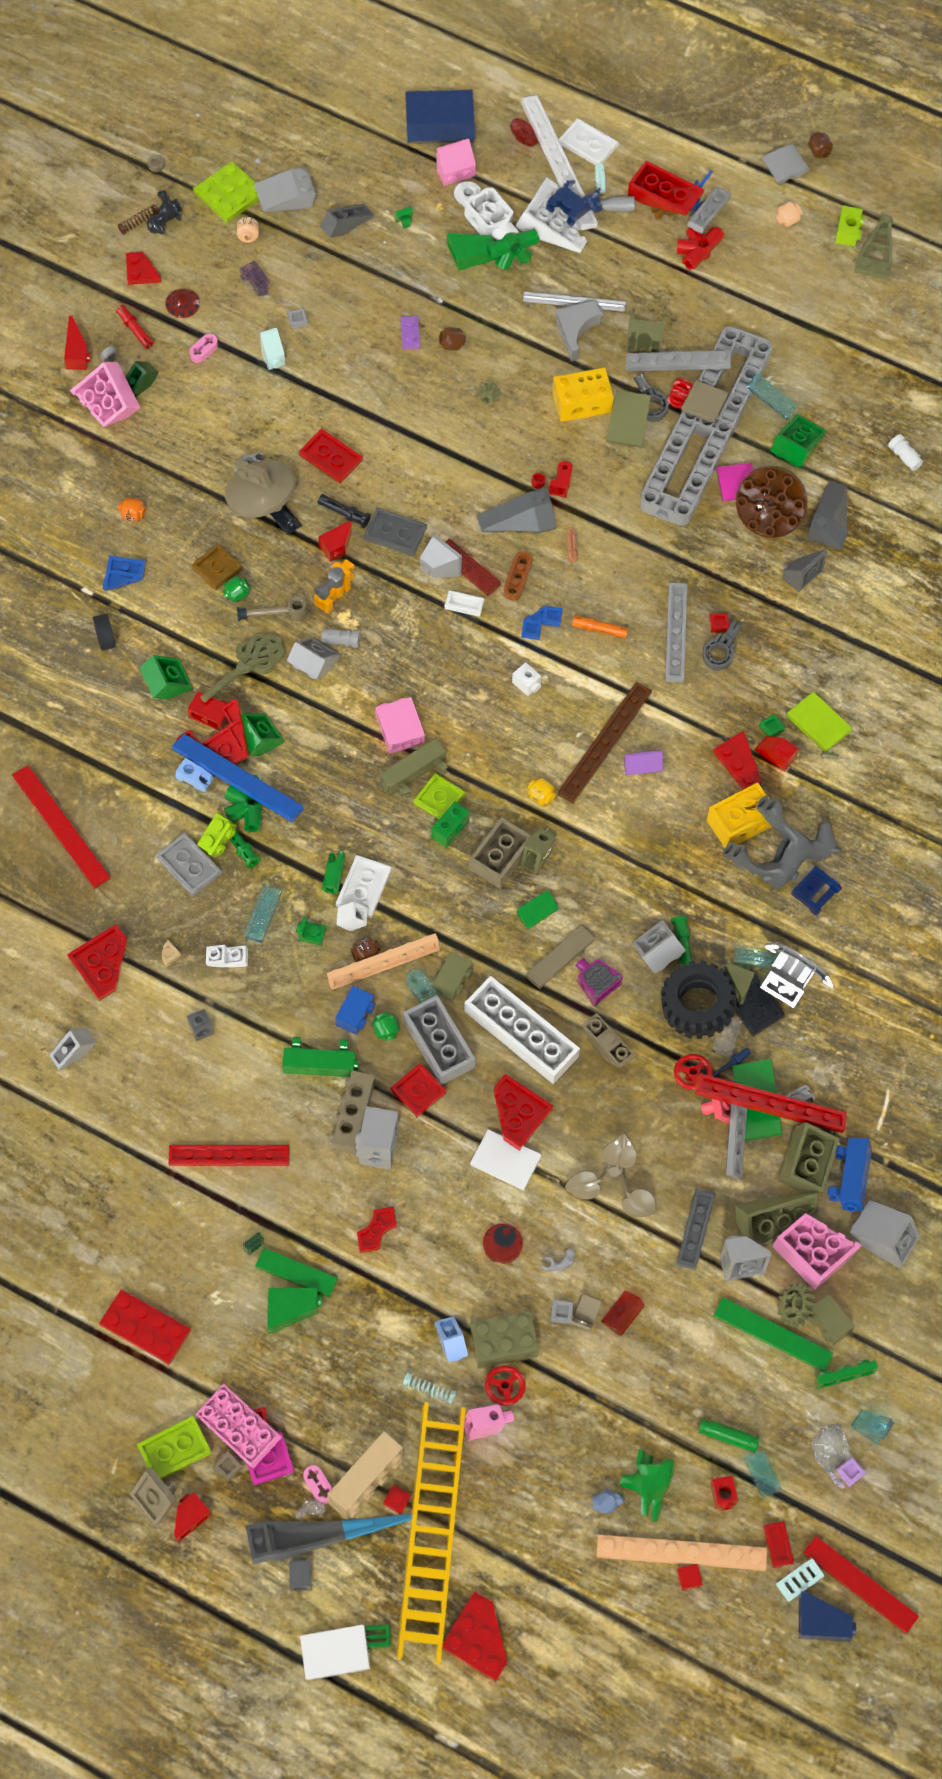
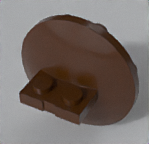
M779 466L757 468L749 473L738 487L736 493L738 516L746 528L756 535L766 538L783 537L794 531L806 515L808 498L805 487L801 480L788 469Z

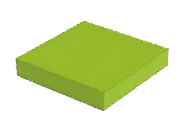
M435 773L413 800V803L440 819L454 801L458 804L466 796V792Z

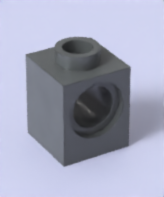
M205 1009L187 1016L188 1026L195 1041L214 1034L212 1023Z
M294 1558V1561H289L290 1592L312 1591L311 1561H306V1558Z

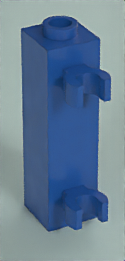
M849 1138L848 1147L838 1145L836 1149V1160H845L841 1189L828 1187L827 1195H830V1201L840 1200L843 1210L849 1212L863 1211L872 1153L869 1138Z

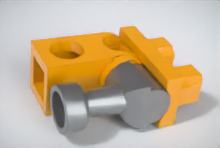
M345 559L341 564L338 562L333 564V569L329 570L327 582L324 585H319L314 590L316 593L314 595V605L327 614L333 610V602L337 598L342 597L344 591L348 592L351 589V581L354 579V574L351 572L354 569L353 563Z

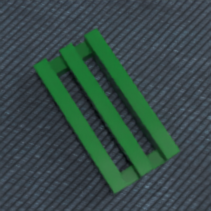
M390 1624L365 1626V1632L386 1631V1634L366 1635V1640L386 1639V1642L367 1643L368 1649L391 1648Z

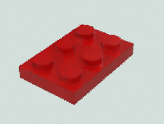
M322 428L299 451L300 457L339 484L363 461V456Z

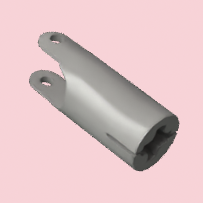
M611 196L601 199L600 203L603 206V210L610 212H634V196Z

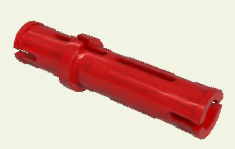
M120 305L122 311L118 307L116 313L123 320V324L129 327L145 349H150L148 344L152 347L154 341L151 340L137 322V318L131 315L126 306Z

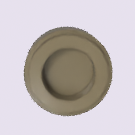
M160 155L151 156L148 159V168L153 172L162 171L165 168L164 158Z

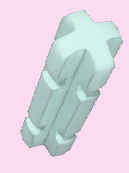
M603 164L595 165L596 190L601 188L599 194H605L606 192L605 168Z

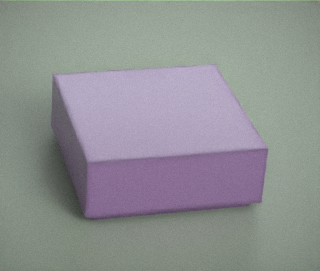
M853 1457L836 1470L837 1474L849 1487L866 1474Z

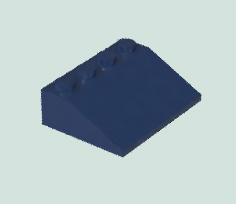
M473 90L405 91L407 144L454 143L469 139L470 142L475 141Z

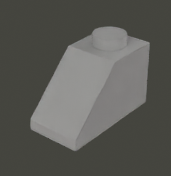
M87 1028L70 1030L49 1056L57 1068L62 1070L86 1056L96 1042Z

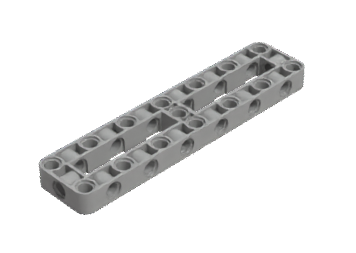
M727 327L722 331L713 351L732 350V355L737 353L748 357L720 415L715 423L682 411L641 494L640 508L642 511L679 526H685L691 521L770 360L772 344L769 340L735 327ZM703 369L698 381L716 388L726 369ZM692 434L705 437L708 440L679 498L663 493L668 488L675 474L678 462H681L687 450Z

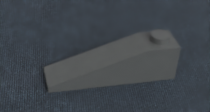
M829 481L814 515L807 539L842 550L847 537V486Z

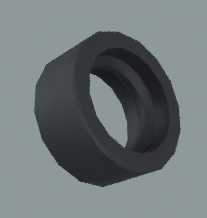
M107 613L94 616L93 622L101 651L115 648V640Z

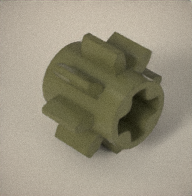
M485 382L484 386L479 385L478 397H481L480 400L483 403L492 404L493 400L498 401L500 389L493 382Z

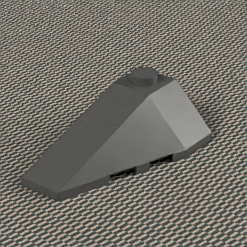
M546 488L528 492L477 515L482 532L504 533L505 531H516V533H522V531H533V533H542L556 529L552 503Z

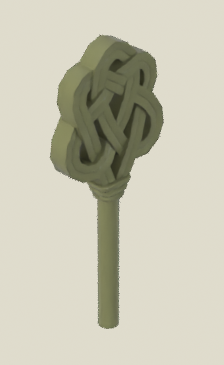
M258 633L249 641L239 643L236 647V657L239 659L236 669L201 696V700L203 702L208 701L240 674L249 673L251 670L258 674L271 673L274 665L284 657V648L281 645L279 636Z

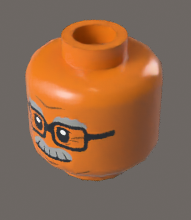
M126 497L123 502L120 501L118 512H121V518L131 522L143 520L146 511L143 501L132 497Z

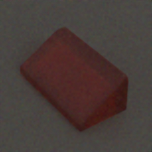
M625 1290L601 1322L617 1335L622 1336L645 1305L640 1297Z

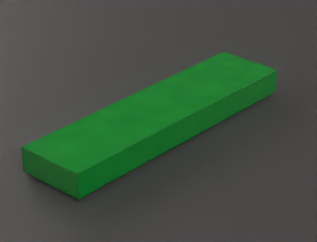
M263 1248L255 1265L257 1269L301 1287L317 1288L318 1294L328 1298L331 1297L338 1281L337 1277Z

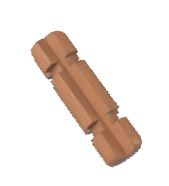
M569 528L566 533L568 561L576 562L578 560L576 529Z

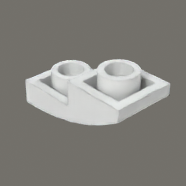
M226 945L209 946L206 948V965L211 967L248 966V947L246 945L229 948Z

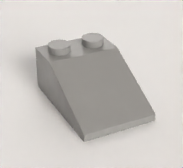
M307 168L289 169L254 185L263 212L312 208L316 195Z

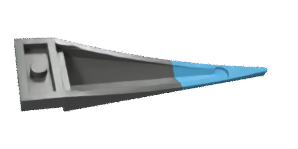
M411 1514L343 1521H264L247 1525L245 1528L252 1562L257 1564L270 1560L277 1562L411 1520Z

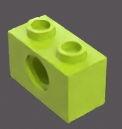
M842 206L835 243L856 246V241L861 239L862 234L859 226L863 227L864 223L863 209Z

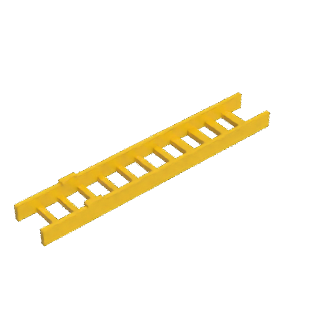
M425 1402L422 1407L396 1659L400 1660L403 1656L404 1641L436 1645L434 1664H439L442 1654L466 1408L462 1407L459 1411L458 1425L427 1421L429 1403ZM426 1427L457 1431L456 1445L426 1442ZM424 1448L455 1452L452 1461L454 1466L423 1462ZM422 1469L453 1472L452 1487L421 1483ZM420 1489L451 1493L450 1508L418 1504ZM418 1510L449 1514L448 1529L416 1525ZM415 1531L447 1535L446 1550L414 1546ZM413 1553L445 1557L444 1570L412 1566ZM411 1576L443 1580L442 1591L410 1588ZM408 1598L440 1601L439 1613L409 1610L407 1609ZM406 1619L438 1623L437 1635L405 1631Z

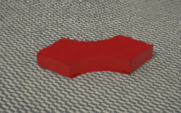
M393 1207L373 1210L371 1223L365 1229L357 1232L360 1253L380 1250V1242L384 1234L391 1229L397 1228Z

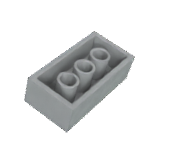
M437 995L403 1012V1023L441 1085L475 1068V1057Z

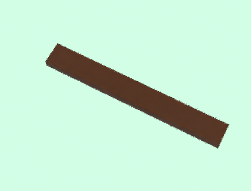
M636 681L558 791L560 797L573 804L648 700L652 694L651 689Z

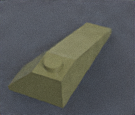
M817 1192L752 1200L736 1205V1222L741 1235L747 1236L762 1247L773 1242L772 1239L782 1234L805 1213L812 1216L818 1212Z

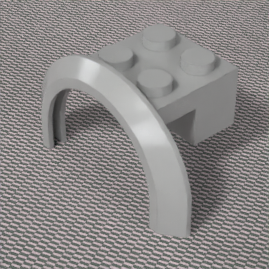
M779 942L765 944V948L773 953L779 951V954L760 982V988L793 1008L804 993V987L813 973L818 975L824 984L833 988L829 974L809 958Z

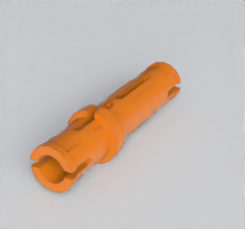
M574 615L573 627L588 630V632L595 631L626 639L628 627L594 620L595 618L592 617L590 619Z

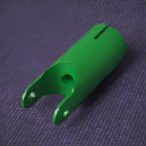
M339 851L337 859L334 853L329 854L321 888L326 893L337 894L339 892L345 861L344 851Z

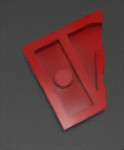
M144 252L126 253L128 285L161 283V276Z

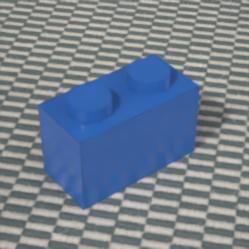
M352 986L335 1018L336 1026L357 1035L359 1030L364 1029L368 1013L372 1014L375 1008L374 995Z

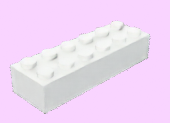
M492 976L465 1002V1013L552 1084L579 1057L580 1048Z

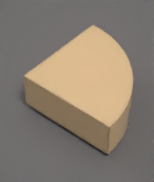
M169 940L164 944L162 950V961L165 967H168L181 957V953Z

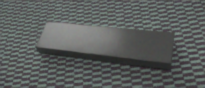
M696 1189L676 1265L696 1270L716 1194Z

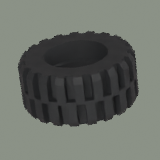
M691 961L687 966L685 964L678 966L679 970L677 971L675 969L672 970L670 978L666 977L664 987L661 990L663 1014L671 1028L675 1027V1031L679 1034L684 1032L685 1037L692 1038L693 1035L697 1036V1039H703L702 1036L708 1035V1038L713 1037L714 1032L721 1033L724 1030V1025L729 1026L731 1018L734 1017L736 1012V990L733 980L730 976H727L723 968L718 970L716 964L711 963V965H707V961H700L695 964V961ZM694 988L708 989L717 996L716 1003L710 1009L702 1012L686 1009L682 1006L680 1000L687 991Z

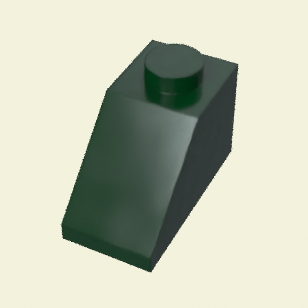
M135 361L125 377L135 398L151 387L159 373L148 361Z

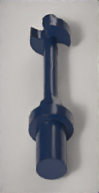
M745 1048L740 1053L733 1054L731 1056L732 1059L714 1072L712 1077H716L730 1066L741 1064L742 1060L751 1054V1051Z

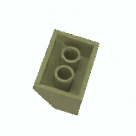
M806 1122L796 1126L778 1181L794 1189L824 1193L839 1138Z

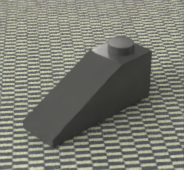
M365 204L327 210L320 227L330 238L342 236L373 218L374 214Z

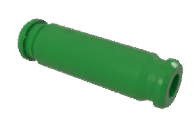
M706 1418L702 1419L698 1431L699 1434H705L707 1437L745 1450H751L753 1453L756 1452L760 1441L759 1436L755 1437L750 1433L712 1420L708 1421Z

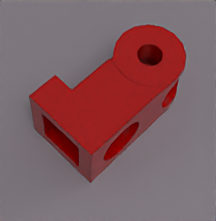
M562 461L557 465L556 480L551 479L549 486L550 495L567 497L573 470L570 462Z

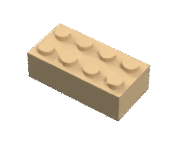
M383 1432L327 1494L329 1505L346 1520L350 1517L355 1518L362 1508L360 1506L364 1501L369 1502L376 1493L374 1490L379 1485L383 1486L388 1481V1474L393 1469L396 1471L402 1465L403 1447L386 1432Z

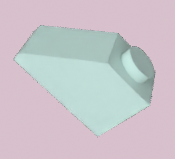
M277 328L261 332V352L268 369L279 368L285 365V355Z

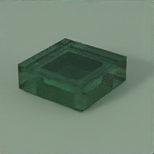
M258 1232L243 1243V1249L247 1255H251L264 1245L263 1236Z

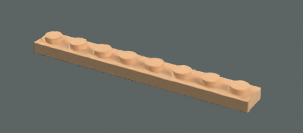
M598 1535L596 1558L686 1565L698 1564L699 1566L765 1571L767 1548Z

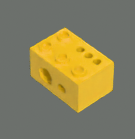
M605 368L553 377L552 394L560 422L612 413L614 396Z
M758 782L709 807L707 822L724 847L731 842L740 844L773 827L756 810L759 800L767 796Z

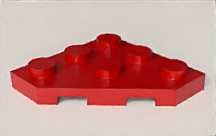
M117 924L67 954L68 959L98 1001L116 991L127 938Z
M504 1074L493 1090L503 1140L520 1151L551 1113L554 1106L507 1074Z
M474 1591L443 1642L442 1649L497 1682L507 1665V1658L492 1601Z

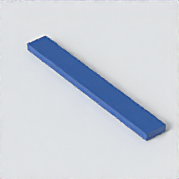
M183 734L172 745V749L290 822H293L304 811V806L189 736Z

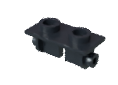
M283 505L280 511L270 514L287 535L302 527V524L286 505Z

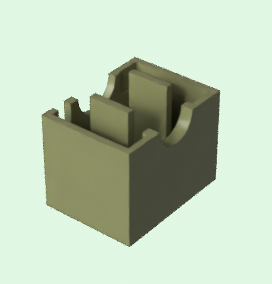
M630 315L625 352L637 353L640 349H645L649 353L661 352L665 319L658 323L640 319L636 320L634 315Z

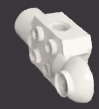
M462 182L456 186L454 196L457 202L465 207L464 216L480 235L492 236L495 241L503 239L507 233H520L512 224L513 210L494 188L481 190L473 182Z

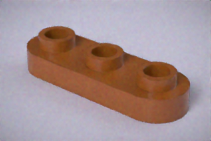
M522 551L517 553L504 585V596L508 600H517L522 595L533 562L530 553Z

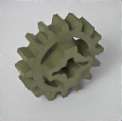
M794 1282L793 1285L788 1284V1290H782L784 1295L779 1296L781 1303L777 1304V1307H780L777 1313L782 1315L780 1321L785 1322V1325L799 1328V1325H805V1320H810L809 1314L814 1313L811 1308L816 1303L812 1302L815 1298V1295L811 1294L812 1288H808L806 1284Z

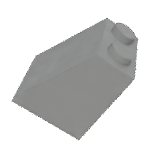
M871 1200L863 1207V1211H861L858 1220L853 1223L850 1231L854 1242L861 1244L865 1249L900 1269L920 1237L912 1216Z

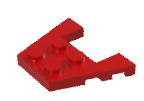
M233 699L222 707L230 725L206 740L202 745L237 765L250 755L239 701ZM189 729L184 733L200 743L193 730Z

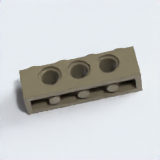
M352 1070L350 1077H346L344 1088H347L346 1094L341 1095L339 1106H342L341 1112L336 1114L334 1124H337L336 1130L331 1132L329 1140L332 1143V1150L356 1155L357 1131H361L366 1106L370 1104L375 1086V1075ZM356 1091L362 1093L359 1097L352 1095ZM353 1109L356 1110L357 1113L354 1115H349L347 1111ZM344 1128L352 1129L350 1133L342 1132Z

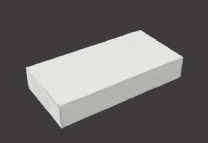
M449 590L445 609L480 617L484 598Z

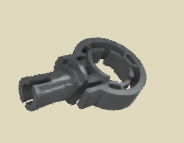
M640 374V378L638 375L635 376L634 381L640 390L638 394L651 395L650 402L657 401L661 404L660 410L649 412L647 421L657 422L662 420L668 413L669 403L667 397L657 391L655 386L653 388L650 387L644 374Z
M732 621L726 633L722 635V638L721 634L718 633L716 638L711 639L705 644L703 648V661L710 669L724 670L732 664L734 649L737 646V643L733 642V640L742 629L739 623L736 626V622ZM707 649H709V650H708V659H707V657H706V651H707ZM712 649H722L726 652L727 656L724 658V664H722V660L716 661L711 658L710 652Z

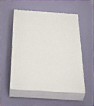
M578 118L559 138L561 146L594 165L603 164L619 146L618 141Z
M356 855L336 901V907L356 902L367 907V917L372 918L392 867Z
M487 1130L470 1165L524 1191L542 1155L524 1146L519 1151L505 1142L503 1136Z
M364 1625L300 1636L306 1680L370 1669Z

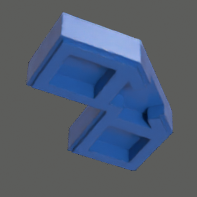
M543 606L538 612L524 618L521 638L539 640L542 625L560 627L563 608Z

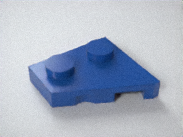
M109 556L103 590L108 591L143 581L146 562Z

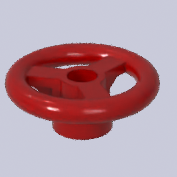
M688 1054L676 1062L673 1071L674 1078L681 1087L688 1090H696V1080L701 1070L706 1066L707 1075L713 1076V1068L704 1056ZM688 1060L700 1061L696 1066L686 1067L682 1065ZM679 1071L685 1073V1079L688 1083L681 1079Z
M509 1365L495 1367L488 1373L485 1379L484 1386L487 1396L491 1401L501 1406L517 1403L523 1397L526 1390V1382L522 1373ZM507 1371L513 1373L508 1379L498 1380L493 1378L499 1372ZM518 1379L520 1384L519 1391L516 1396L511 1398L513 1383ZM507 1384L509 1388L503 1389L501 1386ZM491 1385L497 1386V1393L505 1397V1400L493 1394Z

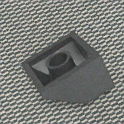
M824 549L797 558L793 563L789 562L783 569V580L797 592H800L823 571L828 551Z

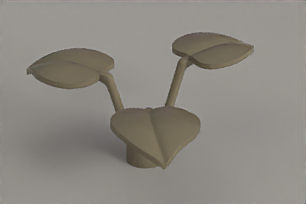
M625 1133L605 1146L603 1158L607 1162V1167L603 1168V1172L598 1179H596V1174L593 1171L584 1170L574 1174L565 1185L566 1190L574 1196L588 1200L595 1198L600 1193L601 1187L599 1182L602 1181L606 1173L613 1177L620 1175L625 1194L628 1196L621 1203L624 1211L634 1217H647L656 1212L655 1198L650 1191L643 1188L634 1189L631 1194L628 1191L623 1168L633 1166L636 1162L637 1154L632 1141Z

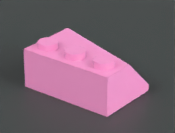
M103 362L70 390L73 395L79 397L83 405H86L91 410V414L103 427L129 418L140 409L118 362Z
M805 1213L777 1237L772 1247L816 1290L836 1273L862 1245L845 1238V1235L827 1228V1225Z

